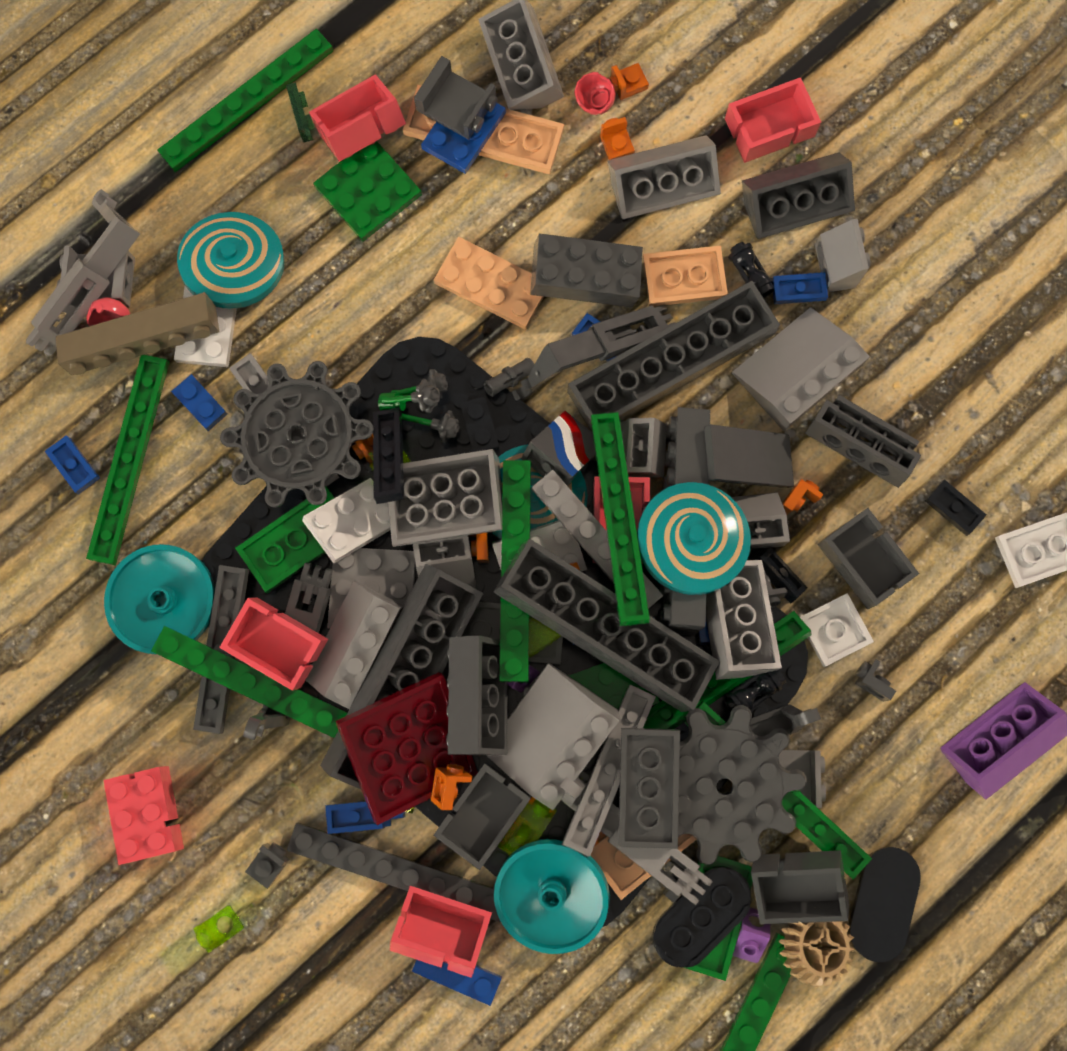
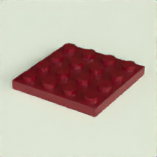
M440 672L335 721L376 825L430 799L436 767L447 768L448 764H457L463 766L464 770L472 775V777L478 774L472 755L448 754L446 738L448 734L447 706L449 704V689L444 675Z

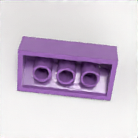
M1024 682L940 749L964 781L986 800L1067 736V714Z

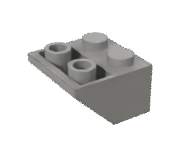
M852 219L820 234L815 243L820 272H825L828 292L856 288L870 268V256L868 252L865 253L863 245L865 234L863 228L859 227L858 219Z
M633 418L621 422L628 477L664 478L667 424L656 418Z
M778 493L731 497L742 509L749 524L751 535L750 549L781 547L790 541L787 515Z
M469 535L413 544L418 577L425 564H428L477 589Z

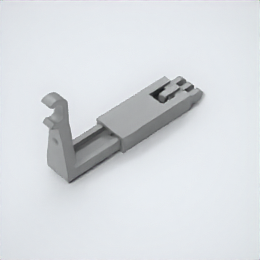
M102 189L95 194L92 205L109 223V226L83 261L76 260L31 321L35 328L27 337L26 344L30 346L35 345L37 350H44V353L48 356H51L57 349L55 336L72 332L77 328L88 313L92 302L97 300L109 285L110 281L107 279L140 235L132 225L114 210L117 202L111 199L109 194ZM61 312L67 313L62 320L59 318ZM56 321L60 322L57 327L53 326Z
M566 777L560 785V788L566 792L561 801L576 811L587 783L579 777L574 782ZM611 804L601 828V832L609 837L608 842L677 896L681 893L693 904L697 905L699 902L698 898L690 894V892L694 889L703 896L706 891L697 884L698 881L701 880L708 886L713 881L698 870L699 865L678 849L619 847V808ZM669 858L684 869L683 872L673 865L669 870L679 878L678 880L662 869Z

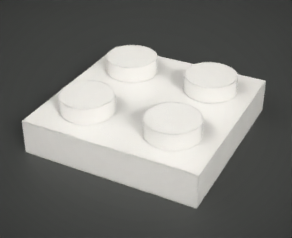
M848 593L800 617L811 630L812 635L808 639L823 667L874 642Z

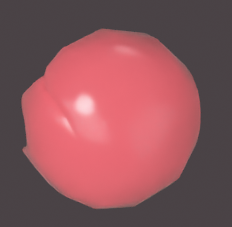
M598 72L583 75L577 82L574 91L579 106L591 115L606 113L613 106L616 96L611 81Z
M104 297L92 302L86 316V321L89 326L129 315L130 312L121 301Z

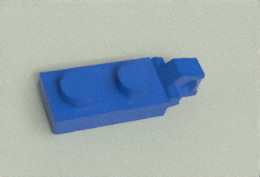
M366 801L325 805L327 834L383 829L391 826V819L406 817L405 812L376 825Z

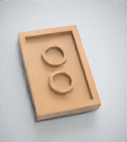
M721 246L643 254L649 306L717 300L728 294Z

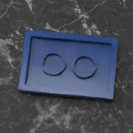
M496 103L492 112L488 111L485 115L480 131L478 133L474 132L470 140L436 122L422 142V150L466 174L506 114V108Z

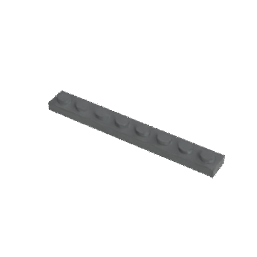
M296 823L287 848L289 852L406 891L409 890L410 886L477 907L492 912L490 919L501 922L495 908L493 887L334 834H327L325 831L301 823Z

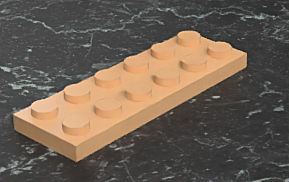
M417 85L414 96L420 89L421 85ZM414 97L405 121L403 134L424 140L436 123L433 119L416 111ZM506 108V114L486 142L479 156L550 174L564 131V124Z

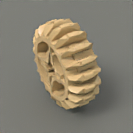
M799 921V923H788V928L784 927L781 929L785 934V939L779 940L785 947L779 954L787 957L783 965L791 968L790 974L793 977L799 978L801 983L811 984V986L832 985V981H840V973H848L845 964L853 962L849 957V952L855 949L849 945V942L854 937L847 934L850 926L842 923L843 921L801 923ZM811 944H822L823 946L812 947Z

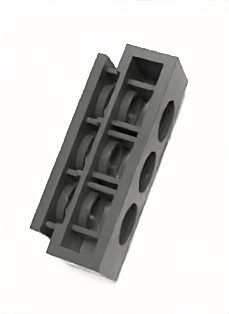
M838 395L833 403L828 400L824 402L805 432L808 436L897 488L910 477L921 457V454L914 451L920 441ZM837 423H839V424L845 426L846 429L840 427L839 425H837ZM860 437L866 438L869 442L862 440ZM884 451L890 452L893 456L886 454Z

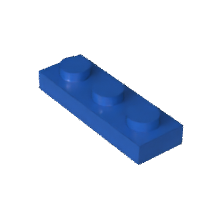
M416 960L412 972L489 1006L492 1004L502 976L477 965L475 966L472 978L447 970V963L443 962L442 968Z

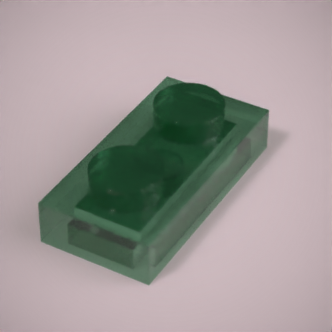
M296 82L288 84L286 88L303 143L312 141L313 138L310 130H314L315 127L310 114H305L304 108L308 107L304 91L299 92Z

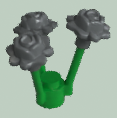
M430 369L427 380L422 379L418 386L402 390H392L391 393H381L378 399L379 410L399 407L400 411H404L406 401L419 403L421 411L431 413L440 399H442V393L447 391L448 383L445 375L437 373L435 369ZM450 410L445 413L441 420L435 418L429 420L402 414V420L431 426V429L438 430L442 443H446L450 438H455L460 428L458 419L454 418Z

